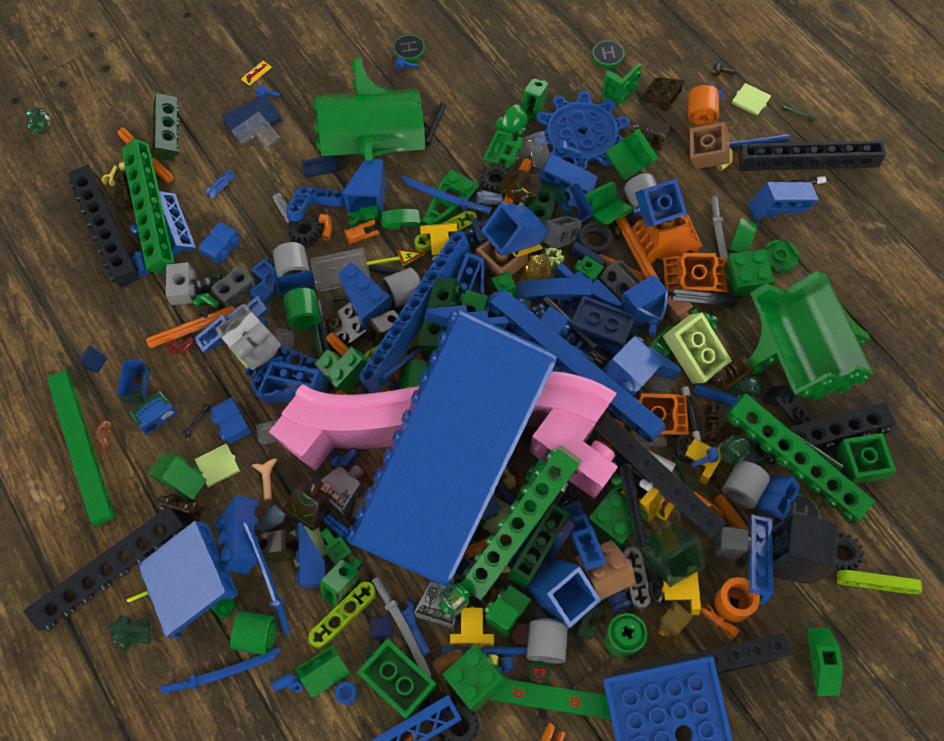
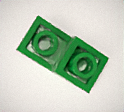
M395 209L381 212L382 228L400 230L401 225L419 227V211L417 209Z
M740 218L728 250L734 253L748 252L758 224Z

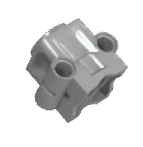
M245 304L241 305L230 319L222 322L215 328L224 342L252 370L269 361L281 345L276 337Z

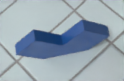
M263 259L251 269L252 274L261 282L249 291V295L253 299L259 296L266 303L276 293L275 278L277 274L276 269Z

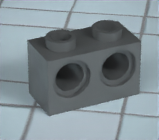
M568 215L546 221L545 227L549 232L542 242L556 249L577 242L582 221Z
M622 260L612 261L600 276L604 281V285L611 289L620 301H622L623 293L627 291V285L630 289L642 282Z
M239 266L230 271L222 280L217 281L211 289L215 297L227 308L235 306L249 295V291L256 284L254 279Z
M722 527L714 535L713 556L739 559L751 547V537L748 536V530Z

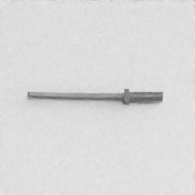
M714 196L711 198L713 211L711 225H714L720 258H724L726 262L728 254L722 230L723 217H720L718 197ZM726 272V280L729 282L728 275Z
M379 577L374 578L371 582L380 596H382L383 601H385V608L390 611L418 667L431 678V672L410 628L397 607L398 602L390 597Z

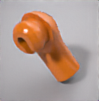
M320 214L319 223H324L321 239L328 241L333 229L331 217L328 214Z

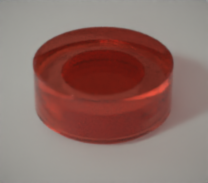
M520 623L513 628L511 636L516 645H528L529 625Z

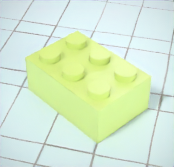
M702 312L689 315L663 335V338L692 384L705 383L716 372L732 361Z

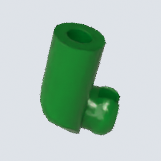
M207 293L196 295L192 301L193 305L197 308L199 305L208 304L215 310L221 304L220 301Z

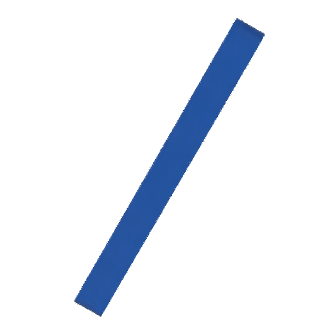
M458 231L450 236L360 373L359 378L369 393H378L382 390L391 374L385 379L382 376L400 362L423 326L434 279L453 278L463 263L466 253L470 252L471 246L464 232Z
M500 290L488 302L490 310L498 317L507 316L508 325L524 339L557 355L555 365L563 372L591 379L616 392V396L607 409L644 440L652 443L665 429V424L661 419L507 291Z

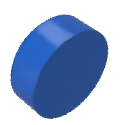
M348 681L340 683L335 690L337 701L343 705L352 704L358 695L355 685Z

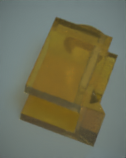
M548 254L530 257V261L524 267L526 281L546 279L551 275Z
M676 601L671 603V608L659 621L661 625L658 629L664 637H670L672 640L692 618Z

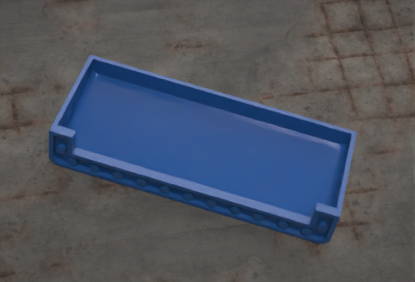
M458 307L448 317L447 322L449 325L446 331H442L438 339L440 344L429 358L430 365L427 371L424 370L420 377L421 384L419 389L413 392L410 400L412 402L409 410L406 409L401 419L403 423L400 429H396L392 437L394 442L391 448L386 450L383 456L384 463L375 473V482L372 488L369 487L366 492L365 504L358 509L356 514L357 521L354 526L349 528L347 533L350 544L444 586L449 585L557 359V355L548 349Z

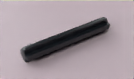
M673 289L670 293L671 299L676 301L732 307L738 303L737 297L734 295Z
M626 464L620 466V472L636 547H644L648 543L631 465Z

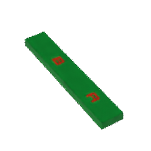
M509 680L489 699V701L611 720L606 695Z

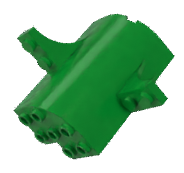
M353 57L354 62H351V72L355 73V80H352V88L356 92L316 94L315 99H312L313 113H317V117H314L315 133H319V137H316L317 151H321V156L361 154V156H364L365 161H370L374 157L385 153L425 150L423 110L421 109L419 91L417 89L388 90L376 85L366 75L361 57Z
M817 270L786 290L765 283L750 293L760 315L762 332L755 352L746 362L747 365L754 368L749 373L758 374L766 366L774 365L780 361L794 394L804 398L812 397L813 400L838 391L839 393L847 392L851 389L850 386L856 383H864L869 379L868 377L874 375L861 348L865 345L866 341L870 340V337L847 314L826 274Z

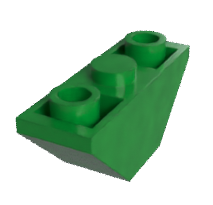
M829 628L806 629L816 696H840L843 666L838 643Z

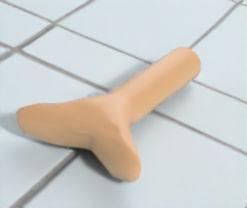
M277 459L269 460L263 465H252L253 468L262 474L265 501L272 500L270 473Z

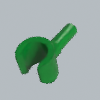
M615 471L611 478L614 488H624L622 477L617 476Z

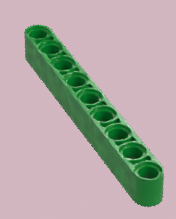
M63 370L48 376L47 381L89 520L94 527L114 520L115 514L72 377L68 370Z

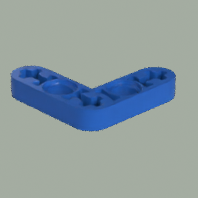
M300 187L295 191L286 208L287 219L290 221L301 220L310 204L344 206L343 191Z
M280 346L275 354L281 352L282 356L276 358L274 355L269 361L261 365L251 383V388L257 395V386L261 385L265 376V370L268 368L270 361L290 364L293 358H299L300 363L296 366L308 368L315 365L316 370H320L315 364L317 360Z

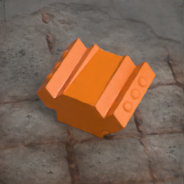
M688 214L646 228L644 221L640 220L632 227L651 264L657 258L663 261L665 257L681 255L689 250L696 253L702 246Z
M682 253L679 256L663 258L665 288L669 293L673 289L718 294L728 293L725 259L716 257V253Z
M643 393L633 395L635 399L663 421L665 429L660 434L689 435L686 396ZM625 424L624 428L629 433H636Z

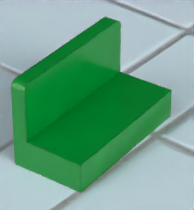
M331 645L295 668L301 682L312 698L349 675V671L334 645Z

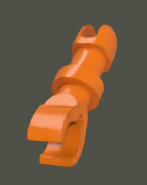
M704 605V608H701V613L706 618L712 620L716 628H721V631L728 639L733 640L740 632L734 625L724 621V617L716 614L711 606Z

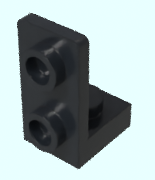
M788 385L772 386L761 398L766 405L778 404L794 425L802 424L809 415L807 409Z

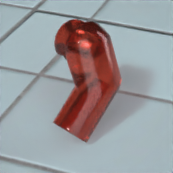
M189 336L182 344L170 341L166 347L171 354H185L196 344V341Z

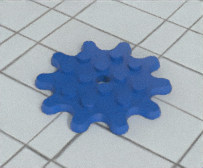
M585 91L580 92L578 100L573 103L566 101L561 96H557L553 99V104L556 108L554 113L540 112L537 114L538 123L546 126L547 129L545 132L536 134V143L540 146H552L554 149L550 154L559 156L561 159H570L577 167L583 170L587 168L589 161H598L603 167H609L612 163L605 152L625 139L618 132L630 125V120L627 117L616 118L611 114L615 107L613 100L607 99L601 104H594L591 101V95ZM579 130H584L586 133H585V135H583V134L579 133L578 131H579ZM561 140L567 141L569 148L582 152L581 156L568 152L560 154L558 152L559 142Z

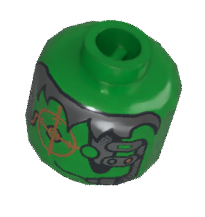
M450 583L438 594L440 601L438 607L446 615L448 613L454 616L458 615L469 604L468 597L470 594L460 583Z

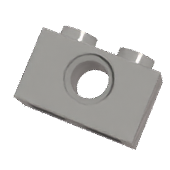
M189 262L166 265V298L170 305L192 303L193 296L196 295L195 286L193 285V280H196V273L191 268Z

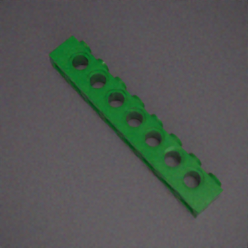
M134 138L121 149L146 270L162 274L166 271V265L175 264L150 147L148 143Z
M747 394L740 396L725 414L731 424L745 431L744 434L749 439L756 440L763 451L777 458L776 461L780 465L788 467L795 478L806 482L812 492L820 494L825 498V503L838 509L841 512L840 515L847 521H860L875 501ZM747 414L753 417L752 424L747 421ZM763 427L769 431L768 437L763 434ZM779 441H782L784 443V450H781L779 448ZM795 454L799 455L801 459L800 464L795 461ZM811 468L816 470V477L812 476ZM828 481L831 482L833 486L832 491H830L827 487ZM844 495L849 499L848 504L843 500Z
M562 445L558 449L553 448L546 457L549 460L545 467L541 465L534 474L537 477L534 483L531 484L529 482L522 491L524 497L521 501L516 499L509 509L512 511L511 515L508 518L506 516L503 517L497 526L500 528L496 535L492 533L485 542L488 545L486 550H480L473 559L476 561L473 568L468 566L462 574L464 580L461 585L478 599L482 600L582 462L580 458ZM556 465L560 467L561 475H554L551 472V466ZM539 483L547 484L549 492H542L539 489ZM527 500L534 501L536 509L528 508ZM520 517L524 521V526H518L514 518ZM502 535H509L512 539V542H505L502 538ZM496 551L500 559L492 558L490 552ZM479 568H484L488 575H481Z

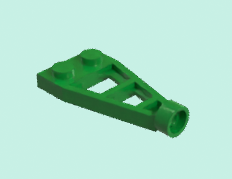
M450 170L441 180L437 190L446 193L449 189L460 195L459 198L465 200V197H468L470 201L479 191L480 185ZM434 196L426 215L420 221V225L440 224L462 206ZM439 203L448 208L442 214L435 211Z

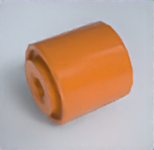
M700 85L691 89L688 93V120L690 123L697 126H706L716 122L719 118V92L717 88L710 85Z
M740 577L729 579L717 591L714 597L716 612L720 617H724V620L731 623L744 621L757 610L760 604V595L749 593V580ZM730 598L733 601L737 600L736 608L730 604Z

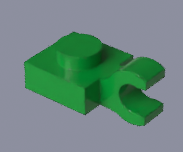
M377 205L360 208V212H350L347 214L348 219H355L349 221L350 227L358 226L360 222L365 223L373 219L375 222L380 221Z
M328 528L320 532L328 544L323 549L334 565L352 555L351 550L341 536L334 539Z

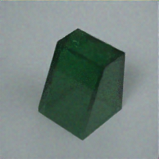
M675 523L647 537L648 544L640 547L642 557L669 587L705 567L700 538Z

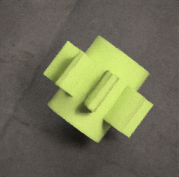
M545 248L544 254H541V260L544 261L543 267L547 266L552 270L560 262H563L562 250Z

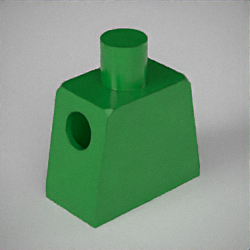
M532 79L524 90L522 107L526 111L528 119L537 121V114L542 111L546 103L549 84L545 80Z

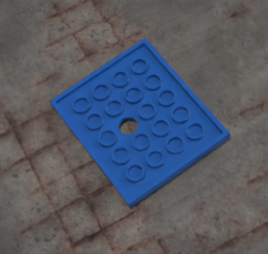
M711 655L602 678L615 741H677L675 731L681 725L690 727L692 736L689 738V741H733L714 658Z

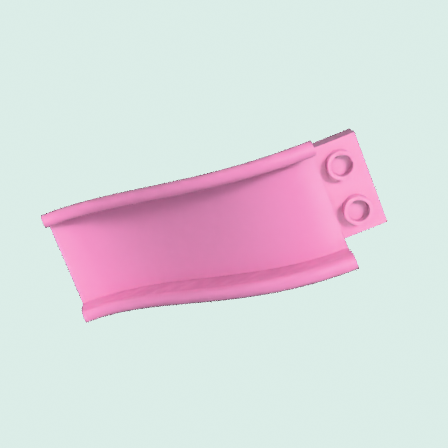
M552 371L526 426L539 427L532 436L529 452L538 459L548 463L549 460L546 457L553 448L558 449L562 445L582 460L568 481L595 499L618 466L611 462L615 454L607 446L598 441H594L589 446L586 442L598 419L617 393L591 379ZM303 384L297 389L296 396L281 413L282 416L269 433L287 450L316 471L334 448L371 449L391 447L394 442L392 441L396 429H400L403 423L401 421L402 415L406 409L409 410L412 403L410 401L411 396L415 390L419 389V386L370 394L337 395L319 392Z

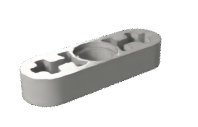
M630 547L623 554L626 558L630 553L633 556H637L634 565L640 568H633V572L641 575L642 582L629 586L628 592L632 606L642 610L651 601L648 592V582L641 552L637 548ZM638 588H641V596L646 598L643 604L635 600L638 597Z

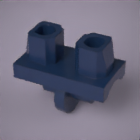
M472 217V230L467 228L464 234L470 245H473L476 241L477 247H480L488 241V238L481 231L487 220L478 222L476 217Z

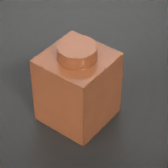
M669 296L665 313L674 324H677L691 315L693 306L690 302L672 300L671 296Z

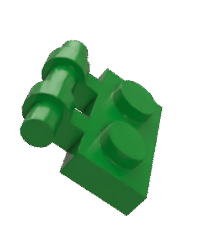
M497 129L483 157L484 162L492 165L498 163V166H500L502 161H504V168L507 166L508 170H510L511 166L515 164L517 153L523 147L524 139L518 137L516 141H512L514 138L512 133ZM508 148H512L510 154L507 155Z

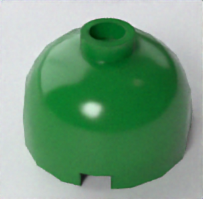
M517 103L505 112L506 115L503 118L500 117L494 127L519 137L526 131L525 126L528 123V116L524 108Z

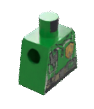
M356 557L349 563L340 560L319 582L321 597L333 607H336L358 584V571L362 568L363 563Z

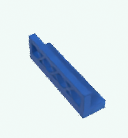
M159 191L173 257H176L180 250L194 251L196 247L176 195ZM165 199H171L172 204L167 202ZM170 210H171L173 213H175L178 218H176L175 216H173V215L170 213ZM175 224L181 227L183 231H180L178 228H176ZM180 237L184 239L188 244H183L180 240Z
M751 515L749 518V537H751V547L749 549V593L760 595V604L764 605L773 594L772 519Z
M449 695L371 741H400V738L408 733L415 734L413 741L417 740L418 735L424 737L417 741H428L462 719ZM450 707L455 718L449 722L440 721V714ZM428 721L435 722L433 730L429 734L419 732L421 725ZM438 723L443 724L442 726L436 729Z

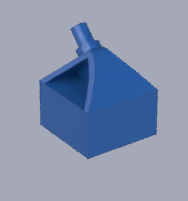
M677 178L635 192L639 207L634 208L633 211L635 215H642L645 228L687 215Z
M652 275L623 293L621 301L623 303L622 310L636 315L632 327L649 326L648 334L656 335L657 327L662 323L665 315L668 290L655 275Z

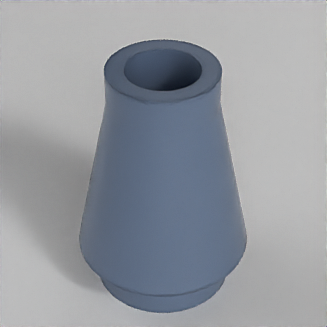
M484 190L476 193V204L492 206L502 202V193Z
M274 504L272 508H268L256 528L261 533H268L284 521L286 513Z

